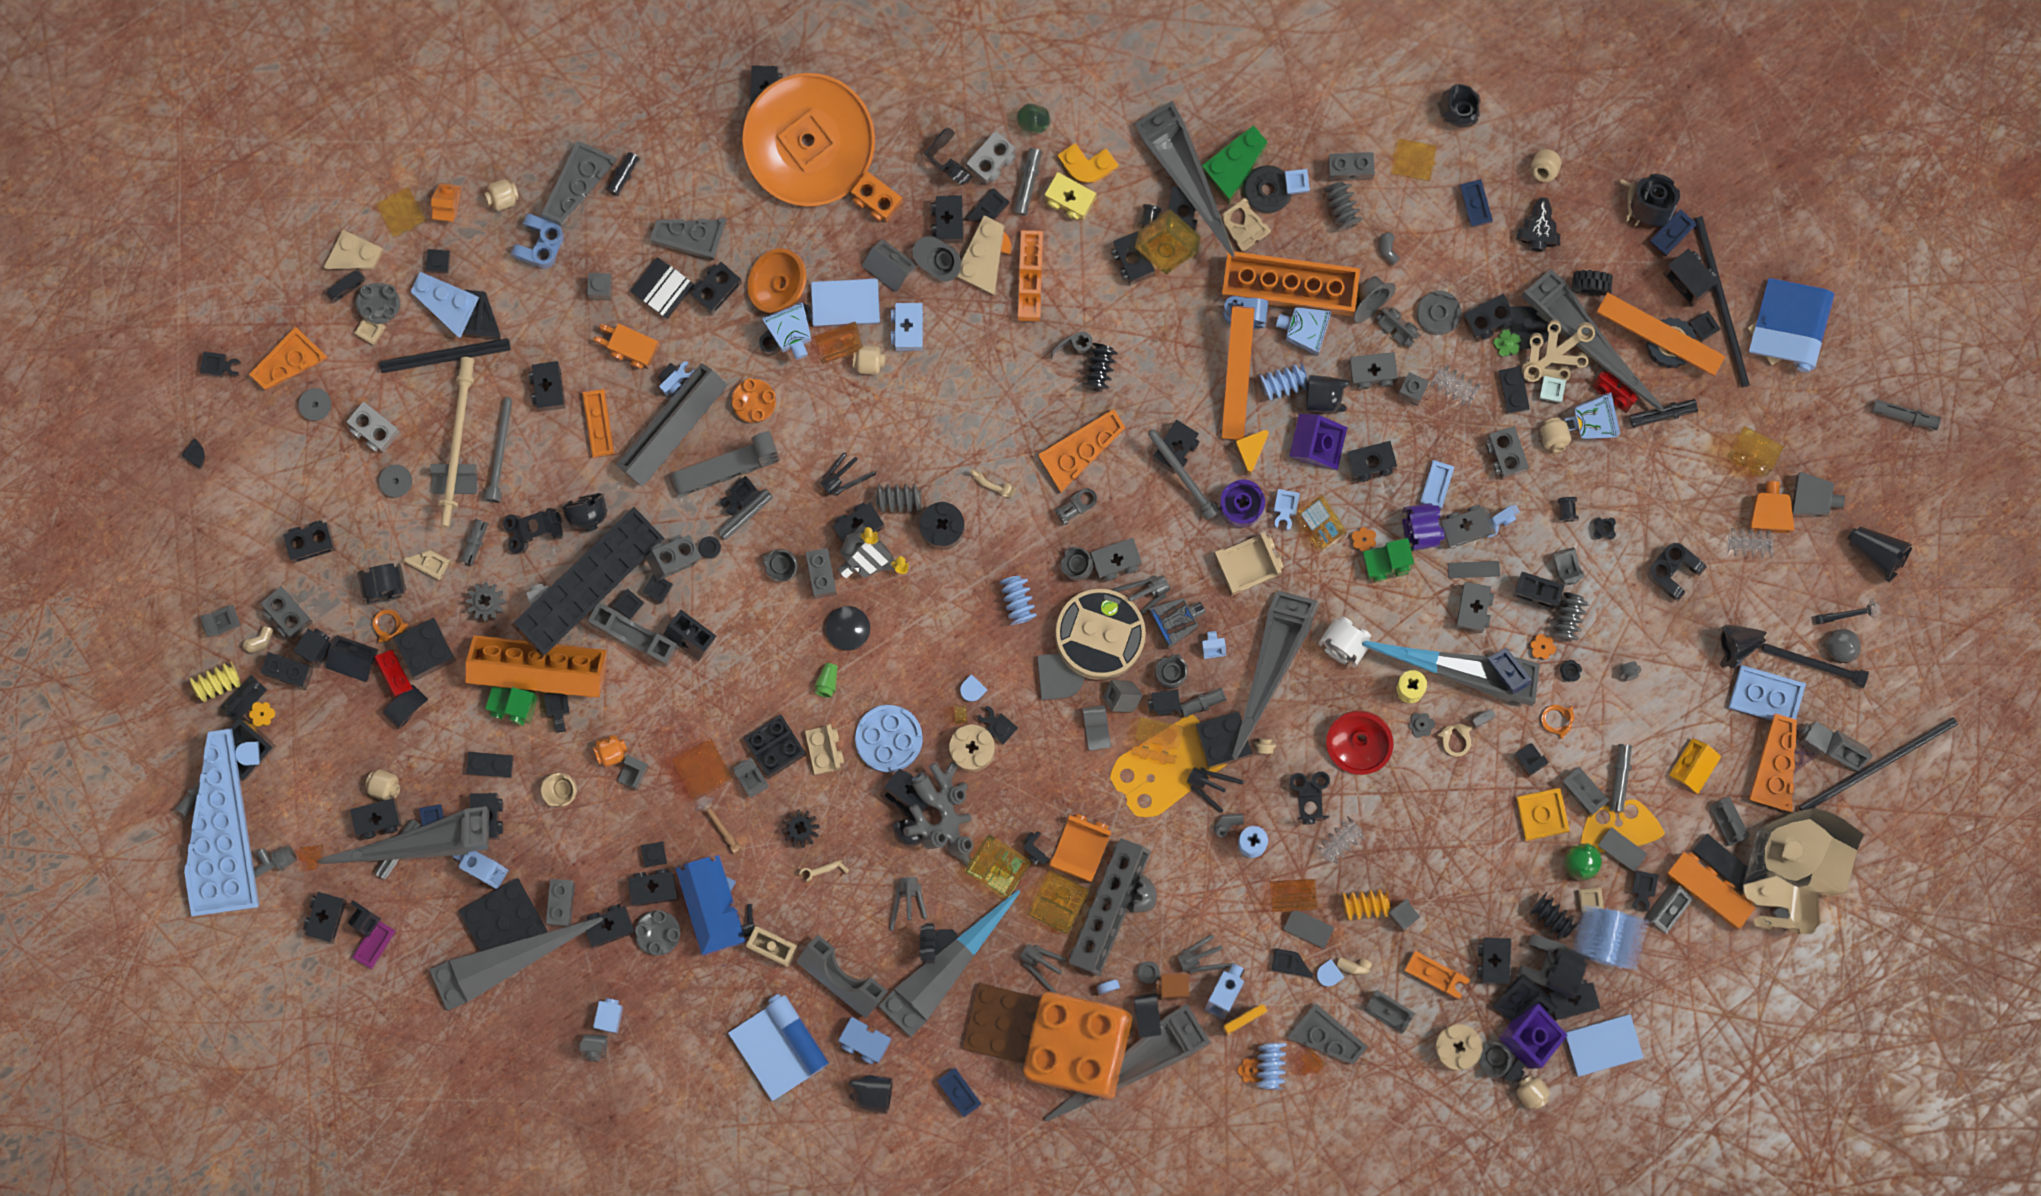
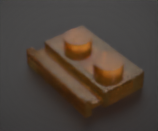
M856 321L814 336L822 364L853 354L863 348Z
M1315 879L1270 881L1272 912L1317 910Z

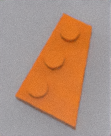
M295 327L249 375L267 391L328 359V357Z

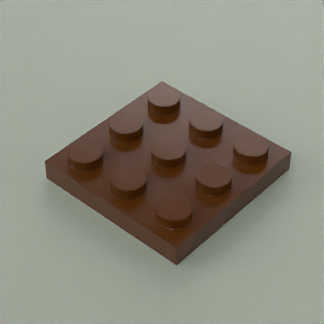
M979 983L963 1049L1025 1064L1041 998Z

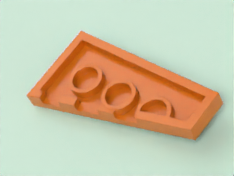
M1112 409L1038 454L1060 493L1126 428L1115 409Z
M1773 713L1748 800L1793 813L1796 719Z

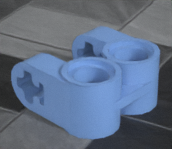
M526 214L522 225L540 232L539 239L533 250L514 244L510 255L543 269L550 268L554 265L558 250L564 242L563 231L557 224L532 214ZM550 231L558 232V236L554 240L546 238ZM543 251L550 253L549 258L546 260L538 259L539 254Z
M1232 296L1225 302L1223 317L1227 323L1231 324L1232 305L1255 307L1253 328L1264 329L1269 302L1260 298Z

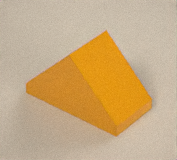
M1267 430L1240 439L1235 443L1246 473L1249 475L1252 474L1269 435Z

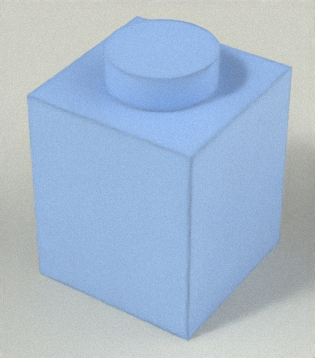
M606 998L605 1002L599 1001L593 1028L618 1033L623 1006L618 1005V1000Z

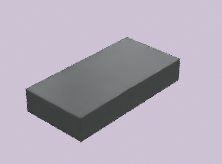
M1610 827L1597 845L1633 872L1637 870L1647 856L1645 851L1612 827Z

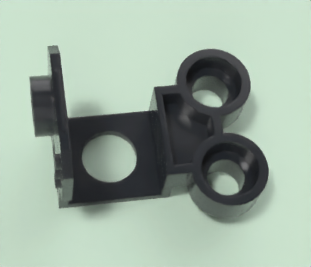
M947 127L934 139L933 144L924 154L941 171L963 186L965 183L968 184L973 178L964 167L951 158L942 166L933 157L955 135L954 130Z
M547 508L546 512H538L523 518L519 515H507L503 520V526L506 531L514 533V536L508 543L510 551L516 554L525 553L529 546L528 542L533 541L532 538L543 534H551L554 539H562V519L559 512L555 508ZM510 520L513 521V525H512L511 527H510ZM530 520H535L538 523V529L534 533L530 531L528 523ZM516 541L518 542V547H517V548H515V542H516Z
M1316 772L1312 777V781H1307L1306 776L1302 773L1293 774L1289 780L1291 789L1299 792L1300 817L1297 818V821H1301L1302 825L1316 824V821L1329 819V815H1323L1322 790L1326 789L1330 783V777L1326 772ZM1318 777L1324 778L1325 783L1323 785L1317 784L1316 779ZM1301 779L1302 786H1295L1294 780ZM1308 802H1315L1318 806L1317 812L1313 815L1305 812L1304 807Z
M935 923L921 925L919 933L921 962L935 964V956L957 939V933L953 929H939L935 933Z

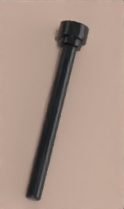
M1766 643L1762 647V652L1850 679L1857 687L1864 689L1869 671L1860 669V671L1855 670L1854 672Z

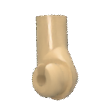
M263 626L259 637L246 639L243 643V648L249 653L264 650L268 646L273 629Z
M1343 957L1337 963V968L1350 974L1361 975L1368 974L1372 963L1366 959H1361L1358 965Z

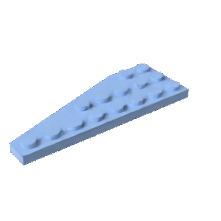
M232 728L210 731L207 734L203 758L204 763L192 824L191 841L188 847L189 853L184 871L191 916L259 907Z

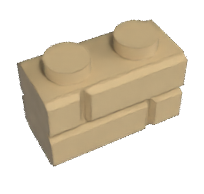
M757 926L746 946L786 967H789L798 948L797 945L787 942Z

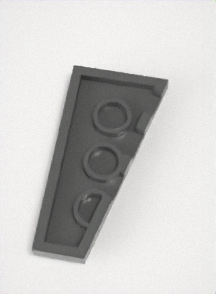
M577 140L541 214V218L562 226L613 167L618 158Z

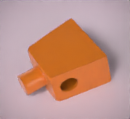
M1767 481L1766 493H1758L1756 495L1749 531L1790 534L1794 531L1790 495L1780 494V482Z

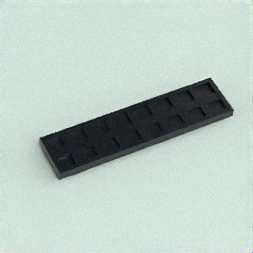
M633 507L511 625L544 657L651 552L650 548L661 543L665 538Z

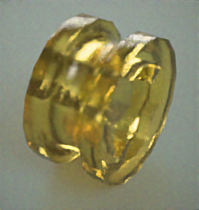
M963 704L961 707L955 705L956 725H959L960 722L967 724L966 704Z

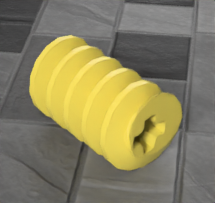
M232 661L230 668L225 663L222 664L223 671L214 667V675L207 670L205 679L198 674V682L189 678L198 699L200 698L203 702H207V694L214 699L216 697L215 691L223 695L224 687L230 692L232 691V684L236 688L241 686L238 672Z
M1410 670L1405 672L1400 677L1396 686L1398 697L1406 703L1419 701L1426 691L1427 681L1424 675L1418 671ZM1413 684H1414V685L1416 686L1415 689H1413V688L1408 689V688H1407L1408 685H1413Z

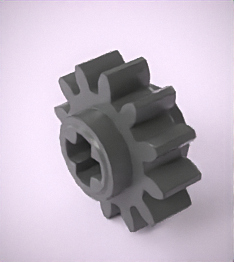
M486 581L483 584V588L475 584L477 591H468L472 599L466 600L467 604L472 605L468 612L474 613L476 611L474 616L476 620L481 615L485 622L488 621V616L490 615L496 620L497 616L495 613L497 611L499 613L504 612L500 605L506 604L504 599H500L504 592H495L497 585L493 584L489 588ZM484 597L491 599L489 601L490 605L487 607L484 604H480L483 602L482 599Z

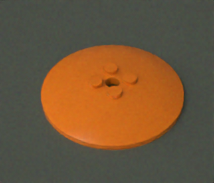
M799 73L774 82L755 99L744 122L742 145L744 157L751 174L768 193L793 205L819 206L834 202L850 193L865 175L874 154L875 132L866 105L849 86L827 75ZM804 134H811L814 138L813 144L809 147L802 143V136Z

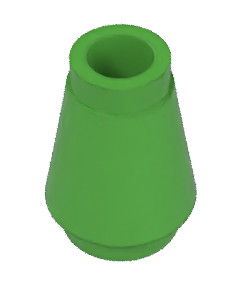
M825 663L814 685L815 694L831 698L833 693H836L838 666Z

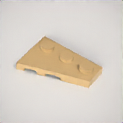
M984 216L962 259L961 270L957 277L995 295L1005 226Z

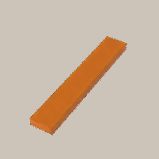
M1608 292L1596 312L1715 377L1726 357Z
M1232 305L1222 438L1240 440L1244 438L1255 307Z

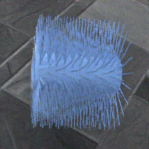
M1589 906L1586 909L1588 911L1584 914L1586 915L1584 919L1587 920L1588 916L1589 920L1587 921L1578 952H1582L1581 948H1583L1582 954L1591 957V961L1629 968L1628 964L1632 958L1631 955L1633 954L1640 928L1646 926L1643 925L1641 927V922L1644 918L1640 919L1637 932L1634 934L1636 931L1635 927H1637V922L1639 921L1638 917L1633 918L1632 915L1608 908L1600 910V908L1597 909L1596 907L1594 910L1595 906L1591 908L1590 916H1588ZM1584 920L1583 923H1582L1583 925H1582L1581 928H1583V929H1584V925H1585L1584 923L1586 922V920ZM1637 946L1633 955V960L1631 961L1632 963L1630 965V969H1632L1634 965V959L1636 958V954L1638 952L1637 950L1639 947Z

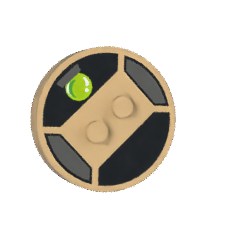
M1092 589L1076 595L1062 609L1055 628V643L1063 662L1073 672L1093 680L1112 679L1128 671L1138 660L1144 647L1146 636L1144 620L1132 601H1128L1126 596L1108 589Z

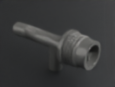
M287 845L276 851H271L272 859L265 848L257 851L263 864L254 869L255 878L275 867L283 871L285 867L297 861V856L292 847Z

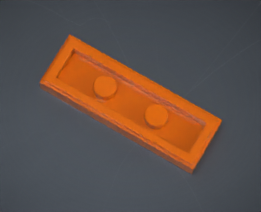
M605 389L582 392L592 458L615 455Z

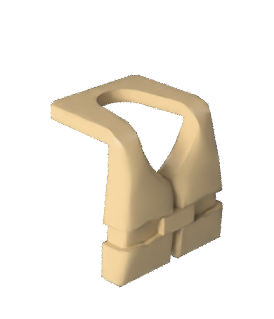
M1246 198L1223 214L1224 224L1234 241H1237V245L1242 252H1246L1256 244V241L1260 242L1271 234L1269 227L1263 224L1262 220L1250 209ZM1238 208H1242L1245 212L1244 225L1235 224L1230 221L1231 214Z

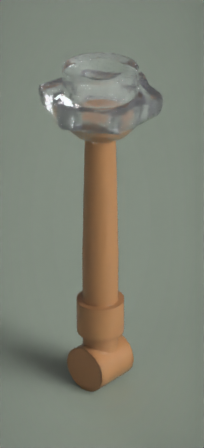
M704 795L695 802L697 807L694 809L708 813L725 838L726 843L730 845L733 853H737L742 848L735 842V838L732 834L730 835L711 809L714 797L708 798L707 795Z

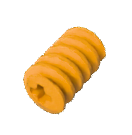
M1388 888L1385 895H1383L1381 889H1378L1376 896L1372 890H1369L1367 897L1363 891H1360L1358 898L1354 892H1351L1349 899L1345 893H1342L1344 914L1347 915L1349 921H1352L1353 914H1356L1358 920H1361L1362 913H1365L1367 919H1370L1371 912H1374L1376 918H1379L1381 911H1383L1385 917H1388L1390 911Z

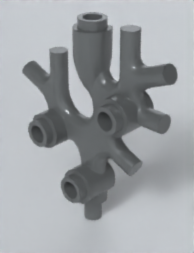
M937 762L929 765V768L941 787L940 792H936L929 777L925 776L924 773L913 777L912 785L926 804L940 811L941 820L937 825L929 824L919 806L915 804L909 809L916 819V824L905 827L903 831L905 836L922 835V844L926 849L941 848L945 846L948 840L949 853L956 856L958 860H962L967 868L974 864L969 856L973 849V841L969 837H961L959 825L970 822L971 815L969 813L956 814L953 805L964 802L966 798L965 791L968 789V786L965 782H961L958 786L953 787L952 779L958 768L957 764L950 762L946 772L943 773Z

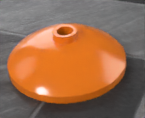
M784 248L773 249L763 254L753 265L748 277V294L752 303L758 309L772 314L792 307L800 298L806 284V268L802 259L793 251Z

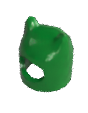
M1580 843L1573 846L1564 858L1566 873L1577 881L1592 879L1602 866L1600 852L1590 843Z

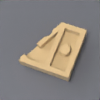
M343 230L324 268L328 271H332V269L374 270L383 252V248Z

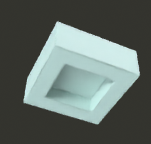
M1544 376L1539 399L1562 403L1566 380Z

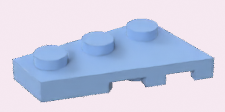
M419 272L411 290L432 313L461 338L479 297L422 272Z

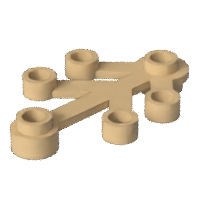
M1557 320L1549 321L1547 325L1549 337L1546 355L1539 360V348L1543 345V337L1539 333L1532 334L1530 336V360L1523 364L1521 370L1523 378L1529 382H1536L1542 377L1547 376L1567 381L1571 376L1570 369L1567 366H1561L1558 369L1545 367L1551 363L1576 365L1579 368L1586 367L1588 365V356L1585 353H1578L1576 356L1565 355L1564 353L1580 341H1591L1595 336L1594 326L1588 322L1581 323L1577 327L1575 334L1557 346L1561 324ZM1556 324L1558 329L1551 330L1550 326ZM1583 328L1590 329L1588 333H1582ZM1534 338H1539L1541 340L1537 344L1532 342ZM1581 357L1586 359L1584 363H1579L1577 360ZM1531 367L1537 369L1535 373H1530L1528 370ZM1567 371L1568 374L1566 376H1561L1560 372Z

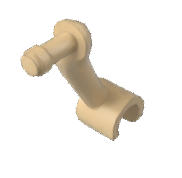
M1622 179L1621 185L1630 188L1627 195L1629 214L1626 218L1627 223L1629 218L1633 217L1631 199L1635 192V183L1632 182L1631 184ZM1636 220L1637 222L1634 227L1639 224L1640 220Z
M970 470V474L982 486L994 490L1006 498L1013 497L1016 488L1012 487L1011 484L1004 482L1003 487L998 486L985 479L980 471Z
M837 860L812 870L803 868L799 876L803 872L809 871L810 877L806 880V882H809L813 876L829 872L838 866L846 874L850 870L842 864V860Z

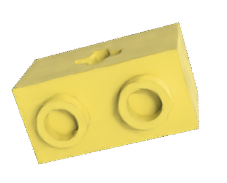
M1058 172L1045 193L1047 205L1056 210L1061 208L1067 211L1066 215L1074 220L1079 218L1084 221L1096 199L1095 192ZM1070 194L1073 195V200L1066 202V197H1069Z

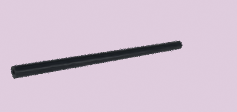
M1703 216L1694 218L1697 223L1696 227L1707 266L1717 276L1716 280L1718 282L1714 287L1740 384L1742 388L1750 386L1704 219Z
M1953 717L1812 798L1800 805V810L1803 811L1817 807L1958 725L1956 719Z

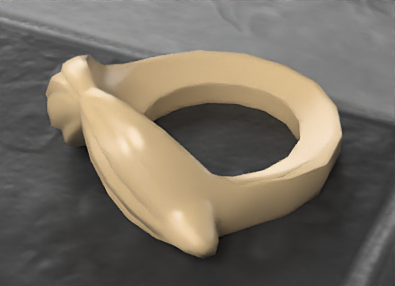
M1455 724L1445 727L1442 732L1438 733V736L1442 737L1445 752L1454 757L1465 755L1471 748L1470 731L1472 727ZM1454 728H1457L1458 732L1466 740V747L1461 752H1453L1449 748L1450 735Z

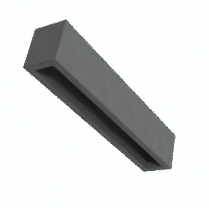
M701 363L615 465L631 480L643 486L650 480L658 467L665 462L669 454L680 444L685 435L693 429L696 422L708 411L709 407L723 393L728 384L712 369Z

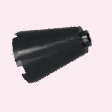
M1861 526L1858 529L1853 528L1847 538L1850 540L1849 546L1888 583L1898 575L1895 571L1904 566L1912 551V544Z

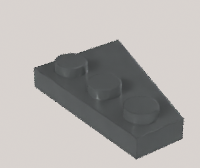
M727 218L684 221V219L656 220L650 243L714 261Z
M1317 1003L1287 1037V1039L1327 1053L1353 1065L1368 1048L1364 1042Z

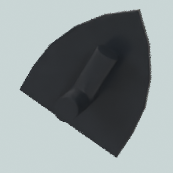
M1511 306L1516 319L1513 321L1514 325L1510 327L1511 335L1515 333L1520 336L1519 350L1531 349L1530 336L1534 333L1541 334L1543 344L1546 343L1549 337L1548 323L1537 315L1538 311L1533 307ZM1534 338L1532 340V342L1536 344L1541 341L1539 338Z

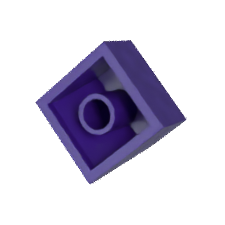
M1299 414L1289 457L1303 463L1338 470L1348 427L1320 415Z
M1535 1004L1511 1021L1499 1039L1527 1069L1543 1068L1568 1035L1539 1004Z

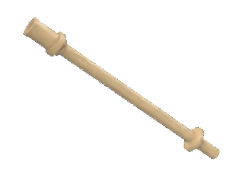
M462 357L460 359L459 376L456 377V383L459 385V394L444 500L438 501V506L443 508L441 527L443 528L450 527L452 509L458 508V503L453 501L468 387L474 383L472 374L475 360L469 357Z

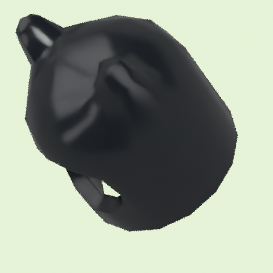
M1309 375L1306 411L1325 413L1346 411L1347 406L1343 404L1344 389L1349 386L1350 382L1345 379L1329 376Z
M863 1075L858 1080H851L849 1082V1087L854 1089L849 1098L855 1101L859 1109L888 1114L893 1078Z

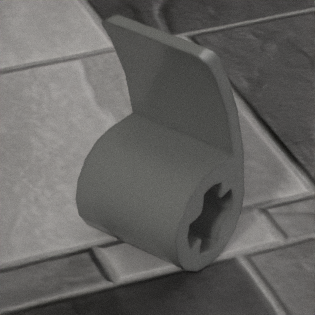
M1078 332L1068 337L1051 352L1052 359L1070 343L1075 353L1079 355L1088 354L1092 349V337L1087 332ZM1080 339L1084 342L1088 341L1085 348H1082L1081 345L1077 346Z
M1105 705L1084 707L1083 715L1089 750L1110 748L1111 743Z

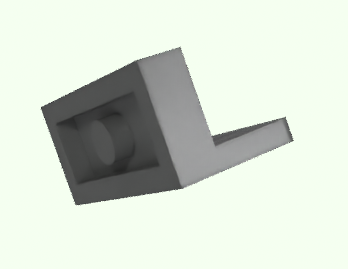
M881 239L872 247L862 266L897 292L905 279L915 270L917 264L884 239Z
M431 464L430 473L433 476L432 492L434 494H445L449 464ZM458 464L454 494H477L478 468L475 464Z

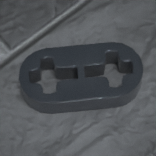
M359 269L355 270L330 287L325 294L331 303H335L363 284L366 278Z

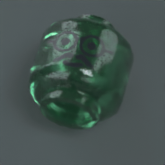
M1028 103L1018 111L1017 122L1023 131L1041 134L1050 125V114L1044 106Z

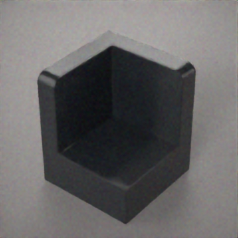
M1532 743L1513 755L1528 777L1549 763L1544 755H1540Z
M352 900L350 904L356 907L357 910L348 924L369 937L381 918Z

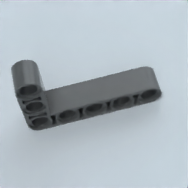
M766 431L751 437L752 445L672 473L670 478L677 497L691 494L780 461L771 432Z

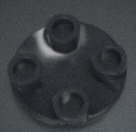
M844 606L836 609L830 614L826 622V635L829 641L841 650H856L867 641L870 634L868 617L862 610L853 606Z

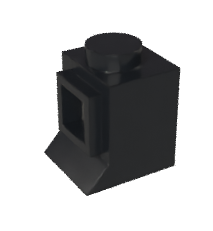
M1178 689L1151 693V699H1147L1149 712L1157 714V717L1173 715V712L1181 716Z

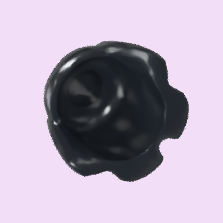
M1731 624L1722 626L1720 641L1725 655L1720 662V666L1722 668L1728 666L1735 668L1745 658L1766 642L1764 638L1767 634L1766 631Z

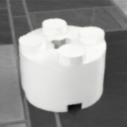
M1341 616L1340 619L1332 621L1320 639L1319 645L1321 647L1324 644L1326 646L1324 651L1344 665L1350 662L1353 663L1351 667H1357L1368 650L1362 643L1370 641L1371 634L1364 629L1358 630L1352 626L1353 623L1348 618Z

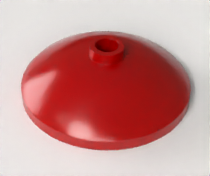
M1351 711L1339 716L1332 723L1328 730L1326 746L1329 756L1339 768L1352 774L1366 775L1380 770L1388 763L1394 748V738L1387 723L1379 716L1367 711ZM1362 734V735H1364L1366 738H1365V739H1360V738L1358 737V735Z

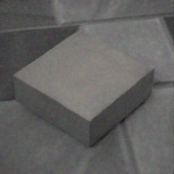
M1489 709L1475 717L1471 724L1474 729H1477L1494 719L1496 715L1492 709Z

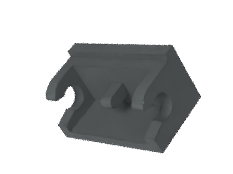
M1580 767L1575 769L1561 782L1563 787L1590 817L1610 801Z
M1379 990L1375 991L1364 1009L1367 1013L1402 1034L1416 1014Z

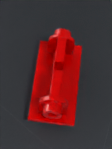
M1603 370L1592 384V387L1601 395L1611 392L1614 405L1627 413L1639 397L1636 396V392L1625 384L1620 389L1616 387L1620 380L1609 371L1606 373Z
M393 650L374 656L376 660L375 665L378 666L383 678L385 677L391 696L394 695L397 698L400 694L413 689Z

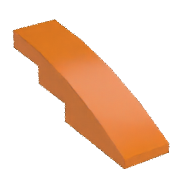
M1021 230L1018 321L1040 322L1043 231Z

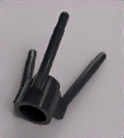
M843 453L831 469L822 476L823 479L819 483L830 496L833 493H836L838 496L844 490L875 476L876 472L873 471L840 487L839 485L843 482L839 477L858 460L857 457H854L835 474L834 471L847 456V453Z
M1194 767L1186 783L1191 785V790L1197 792L1211 806L1222 813L1223 809L1200 788L1204 789L1208 785L1221 792H1225L1226 789L1210 781L1208 776L1238 784H1244V781L1208 771L1202 767L1200 769Z

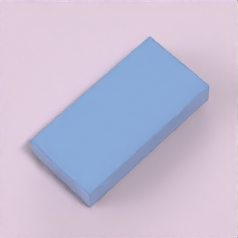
M1435 460L1432 461L1420 504L1432 503L1433 505H1438L1440 510L1442 509L1454 466Z

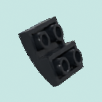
M782 715L777 716L743 738L769 779L807 755Z

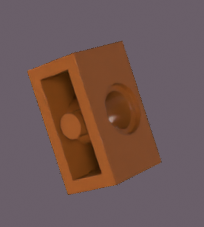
M1188 973L1161 974L1160 980H1156V994L1161 995V1000L1188 999Z

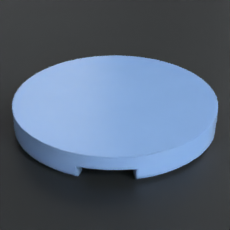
M894 705L878 706L867 712L860 720L855 735L856 748L862 760L871 768L881 772H896L899 768L903 770L911 765L918 757L923 742L922 730L915 716L908 710Z

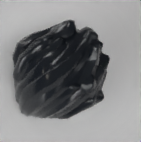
M1464 84L1453 85L1450 89L1443 92L1441 100L1438 102L1443 121L1458 128L1471 127L1477 124L1480 117L1479 105L1481 99L1480 95L1470 86Z

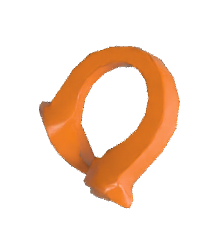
M391 609L380 611L373 619V627L379 636V643L391 641L394 636L402 634L409 625L408 623H403L399 614ZM385 614L392 615L396 620V632L392 635L379 628L378 621Z
M1554 704L1547 707L1542 714L1543 727L1551 733L1558 734L1563 739L1570 732L1574 721L1573 706L1566 708ZM1551 710H1558L1570 722L1563 727L1552 728L1546 722V715Z

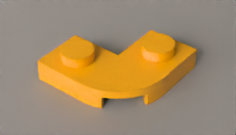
M1074 143L1057 155L1071 177L1085 183H1096L1119 168V165L1107 148L1088 160L1077 144Z

